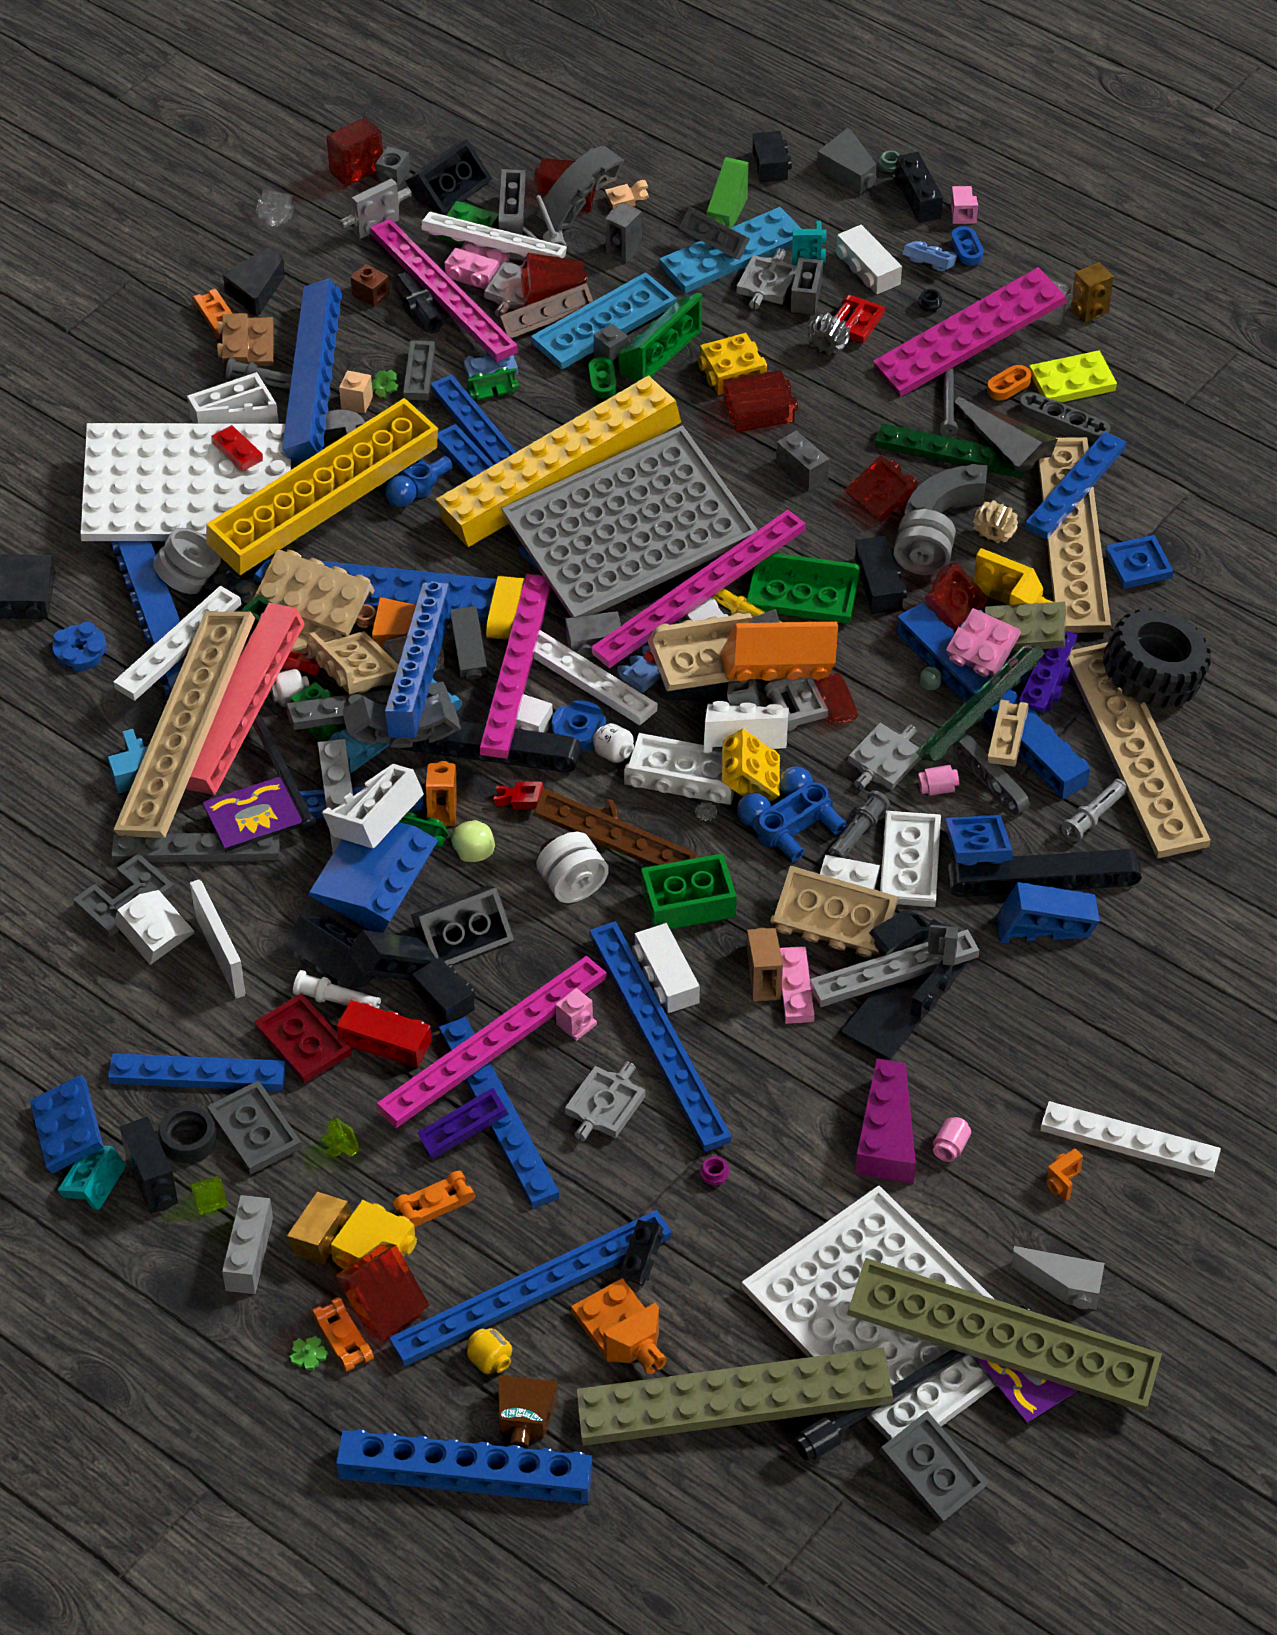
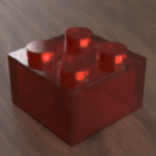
M366 117L326 136L329 171L345 187L376 172L375 163L383 153L382 132Z

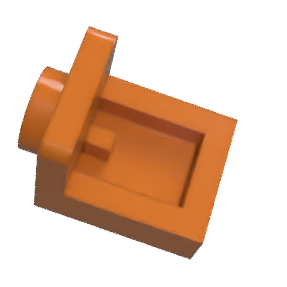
M1073 1149L1067 1154H1060L1048 1166L1047 1186L1054 1195H1059L1065 1202L1071 1197L1072 1182L1070 1179L1081 1172L1083 1155L1077 1149Z

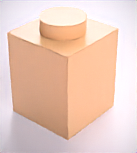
M347 370L339 387L341 409L365 414L373 397L371 375Z

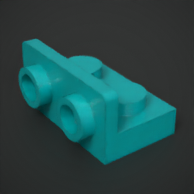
M816 221V229H793L791 265L797 266L799 258L823 260V263L826 262V249H822V244H826V230H822L821 221Z
M104 1146V1148L76 1161L59 1187L58 1192L63 1198L85 1199L94 1210H99L126 1168V1163L112 1146Z

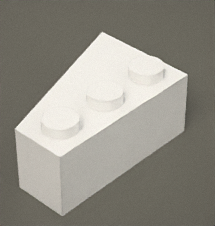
M257 372L187 396L190 418L194 424H279L276 402Z
M716 701L713 704H708L705 720L704 753L712 752V747H722L724 739L742 728L751 735L756 736L771 749L786 748L789 708H783V706L778 704H770L767 707H759L753 703L729 705L725 701Z
M392 764L365 782L366 788L354 796L349 793L343 797L344 803L333 810L329 807L324 810L322 814L332 836L374 849L424 794L413 769Z

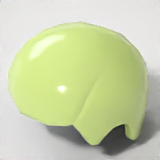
M477 820L467 821L456 827L452 833L451 842L453 849L457 851L462 861L478 862L485 860L493 854L495 847L494 837L491 829L486 824Z

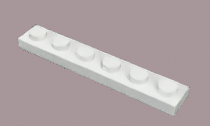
M429 212L422 220L421 229L429 231L432 235H445L456 241H469L479 247L488 246L496 248L503 253H516L523 258L543 260L544 263L550 265L560 264L566 255V246Z
M219 586L113 681L114 688L135 701L188 653L205 611L234 612L241 605L240 597Z
M540 630L533 656L535 660L638 725L644 723L657 712L658 704Z
M1050 1101L1040 1130L1213 1178L1221 1150L1219 1147Z

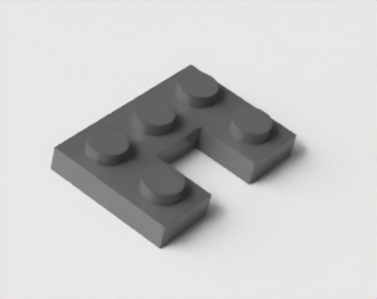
M139 853L117 868L118 876L131 886L117 897L111 899L94 884L73 899L74 906L109 938L120 931L114 924L117 910L139 894L157 890L166 898L175 892L174 884Z

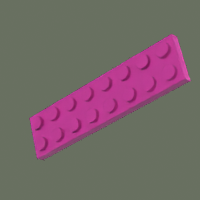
M1037 267L873 360L874 368L895 392L902 397L1067 303L1066 296Z

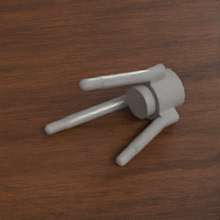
M537 195L536 199L549 230L543 235V241L567 246L562 230L557 232L554 230L540 195ZM523 227V232L526 236L538 239L529 230Z

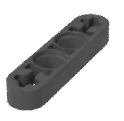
M1028 392L1022 395L1020 399V412L1023 415L1076 437H1087V440L1091 443H1095L1104 432L1110 434L1111 428L1108 422L1038 393ZM1056 411L1060 415L1051 416L1048 414V412ZM1078 420L1082 422V424L1073 425L1070 423V421Z
M966 735L954 742V750L958 758L1012 814L1017 815L1029 808V799L1026 793L998 764L988 763V754L972 737Z

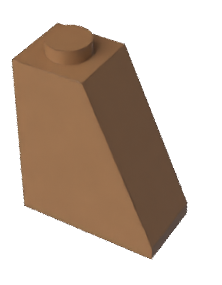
M776 928L747 930V954L753 1001L781 1000L783 962Z

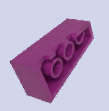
M877 1059L857 1151L855 1174L914 1184L916 1160L906 1063Z

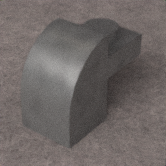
M350 410L328 411L325 420L326 430L324 431L327 447L365 423L364 419L358 413Z

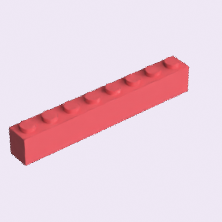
M269 603L261 614L254 632L249 636L248 643L243 653L239 656L187 783V790L215 795L305 625L297 608Z

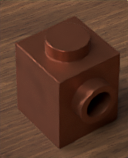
M367 264L350 277L352 296L373 307L390 294L389 276Z

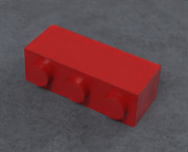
M351 1000L337 1024V1033L350 1047L414 1068L419 1067L431 1044L430 1025L425 1024L421 1020H412L400 1016L393 1011L375 1008L364 1002L359 1003Z

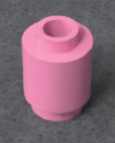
M951 765L924 769V772L918 773L921 794L928 793V796L955 792V786L959 785L957 769L952 770Z
M959 1117L947 1118L944 1121L933 1142V1152L939 1159L952 1162L960 1156L971 1135L968 1123Z

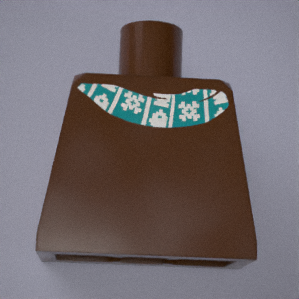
M499 1375L500 1433L511 1436L510 1445H517L523 1449H528L530 1438L543 1439L546 1435L558 1402V1381Z

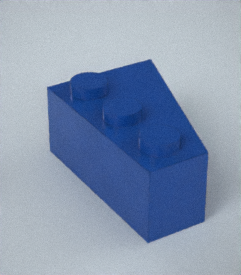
M1017 882L996 915L1000 943L1009 942V938L1026 937V941H1035L1036 936L1050 935L1053 936V940L1089 938L1100 922L1095 894Z

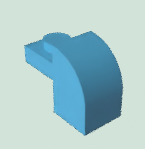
M133 729L122 731L126 752L108 756L111 775L118 794L130 791L148 749V746L144 747L141 738L136 739Z

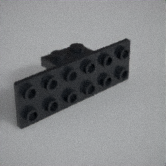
M934 919L929 923V926H946ZM929 937L927 939H916L910 947L928 942ZM974 941L979 949L980 944ZM942 960L931 973L874 990L842 1029V1036L886 1060H891L925 1016L935 1008L941 996L950 989L953 981L969 961L953 966L943 965Z

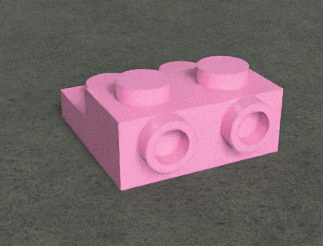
M465 241L460 249L455 248L446 260L445 273L453 280L486 289L504 260L510 261V253H503L491 247H479L472 242Z
M972 608L962 628L958 627L946 651L950 657L949 660L961 667L964 664L972 667L973 671L982 677L989 675L997 678L1021 631L1012 625Z

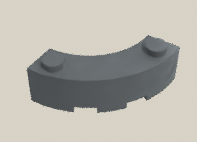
M603 145L589 149L569 166L555 182L548 194L542 198L553 228L557 231L571 228L580 210L586 204L584 198L593 189L598 191L608 183L616 181L624 159ZM539 208L536 216L545 221Z
M971 464L956 467L930 477L913 492L907 503L905 514L920 509L934 510L942 513L948 508L956 509L968 505H983L987 465Z
M440 693L426 699L416 738L388 737L385 714L387 705L371 701L364 696L342 710L348 734L361 742L374 746L376 742L388 743L391 748L412 747V742L429 739V743L461 729L455 705Z

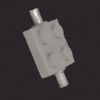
M391 178L352 197L351 213L349 216L338 220L339 226L345 229L354 224L355 235L361 239L370 234L371 226L391 219L393 222L400 220L399 203L412 196L410 189L406 187L403 190L397 191V183Z
M777 249L773 258L752 256L737 285L738 294L753 297L749 303L752 309L754 306L755 309H758L762 300L783 305L793 285L797 266L783 261L786 256L785 250Z
M528 259L524 267L504 260L484 293V298L499 304V307L495 310L497 317L506 314L508 309L516 310L538 300L548 284L549 276L533 271L538 265L536 259Z
M879 723L848 757V762L862 773L855 780V786L863 790L870 781H874L892 790L923 757L924 750L909 741L917 733L916 728L908 725L899 734Z
M626 1061L619 1073L607 1072L595 1066L565 1107V1114L582 1122L574 1134L578 1140L581 1138V1141H585L592 1129L604 1132L614 1138L619 1135L645 1098V1089L632 1084L629 1080L631 1074L636 1070L633 1063L630 1064V1062Z

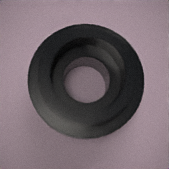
M925 289L918 297V305L924 310L934 311L942 306V297L935 289Z

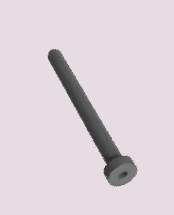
M954 367L944 372V421L940 424V433L945 437H953L958 432V425L954 421Z

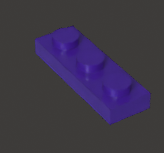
M491 1088L417 1133L431 1158L435 1159L509 1115L495 1089Z

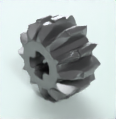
M829 312L826 315L819 314L808 327L807 339L812 341V347H818L820 352L826 351L828 355L831 353L838 354L849 341L850 328L845 326L846 321L838 319V315L832 317Z

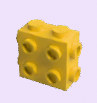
M747 333L700 345V356L697 357L699 368L701 371H705L709 386H713L718 395L764 383L765 372H767L766 361L763 357H760L756 343L754 341L751 342Z
M742 728L722 741V782L741 796L758 793L766 797L769 802L774 801L780 796V755L774 749L762 743L756 736L751 735Z
M362 1200L331 1243L332 1259L343 1269H351L370 1282L376 1281L385 1285L391 1276L394 1277L398 1273L401 1261L405 1255L410 1254L416 1246L417 1238H415L414 1224L404 1216H396L386 1211L379 1204H371Z

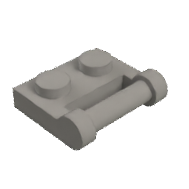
M813 678L781 679L768 683L764 688L767 697L771 698L774 704L781 705L783 708H787L781 693H788L797 712L788 713L787 731L795 729L797 725L828 717V708Z

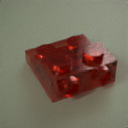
M880 455L845 488L847 495L881 523L897 507L902 510L907 506L911 495L917 489L918 482L911 474L905 475L902 473L901 467L893 459L888 461L884 456Z
M956 561L940 569L930 583L932 589L924 598L954 633H956L958 627L961 628L972 608L978 611L982 610L989 600L981 588L973 582Z

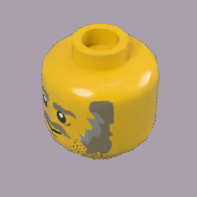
M479 1329L469 1338L467 1342V1356L482 1373H501L508 1368L511 1363L512 1346L496 1329Z

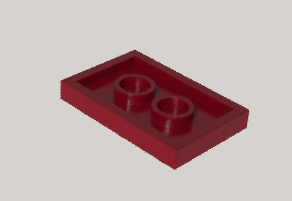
M302 993L254 1021L255 1029L304 1084L352 1055L350 1046Z

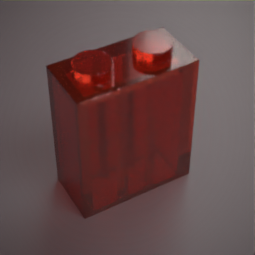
M782 370L724 380L723 399L736 433L794 422L795 411H798V403L796 397L791 395L789 379L785 380Z
M381 1242L335 1275L368 1335L379 1340H387L389 1337L396 1335L401 1326L418 1319L422 1315V1311L430 1306L396 1244Z

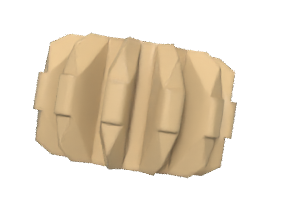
M994 500L991 503L984 502L974 515V529L979 531V536H985L988 541L991 539L996 543L1000 541L1007 542L1016 532L1018 515L1012 512L1011 507H1005L1004 503L998 504Z

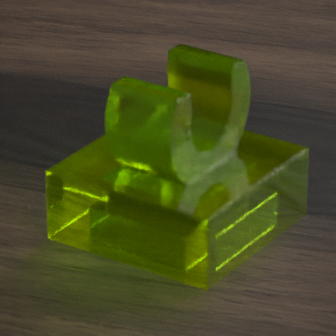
M337 1118L327 1123L329 1133H326L321 1140L327 1145L333 1143L326 1150L328 1155L337 1157L344 1152L349 1156H353L360 1151L352 1127Z
M219 1175L190 1184L199 1215L228 1206Z

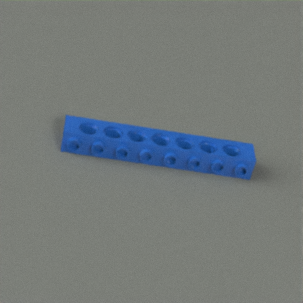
M430 582L422 584L385 710L388 737L416 738L449 621L450 610H452L449 583Z
M360 1429L342 1431L336 1462L338 1479L588 1504L593 1471L592 1455H585L577 1451L563 1453L554 1452L547 1448L533 1450L523 1449L517 1445L503 1447L494 1446L487 1442L474 1444L460 1442L456 1439H446L444 1441L429 1439L425 1436L405 1437L390 1432L375 1434ZM370 1453H377V1454H378V1455H376V1456H374V1457H367V1456H366V1455H368V1454H370ZM401 1456H407V1457H409V1458L406 1459V1460H398V1459H397V1458H399V1457H401ZM433 1459L440 1460L438 1463H429ZM464 1462L471 1463V1465L466 1467L460 1466ZM493 1466H502L499 1470L491 1469ZM524 1469H532V1470H534V1471L531 1472V1473H524V1472H522V1470H524ZM556 1472L565 1473L563 1476L553 1475Z

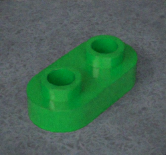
M605 357L594 358L589 363L592 394L600 399L610 398L616 393L613 362Z

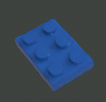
M1001 815L946 818V831L956 863L963 865H974L977 862L1000 864L1004 861L1012 860L1013 850Z
M82 1075L30 1100L46 1168L52 1174L104 1148L87 1082Z

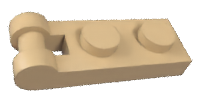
M1009 700L1000 701L988 754V763L1015 767L1024 724L1028 714V703L1011 704Z

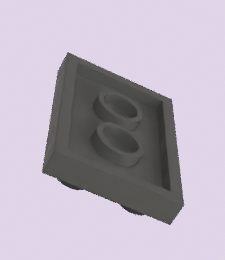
M259 1080L207 1106L208 1113L212 1116L213 1121L250 1175L302 1149L300 1139Z
M928 1411L923 1413L879 1450L882 1456L940 1524L945 1522L989 1485V1482Z

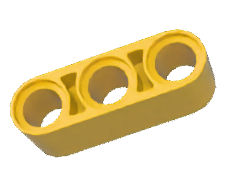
M498 576L487 620V638L509 640L525 581L524 578Z

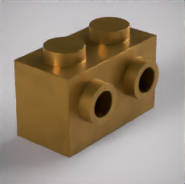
M1100 262L1075 272L1071 309L1084 323L1109 313L1114 276Z
M317 1192L287 1235L293 1255L325 1264L332 1254L331 1243L352 1215L348 1201Z

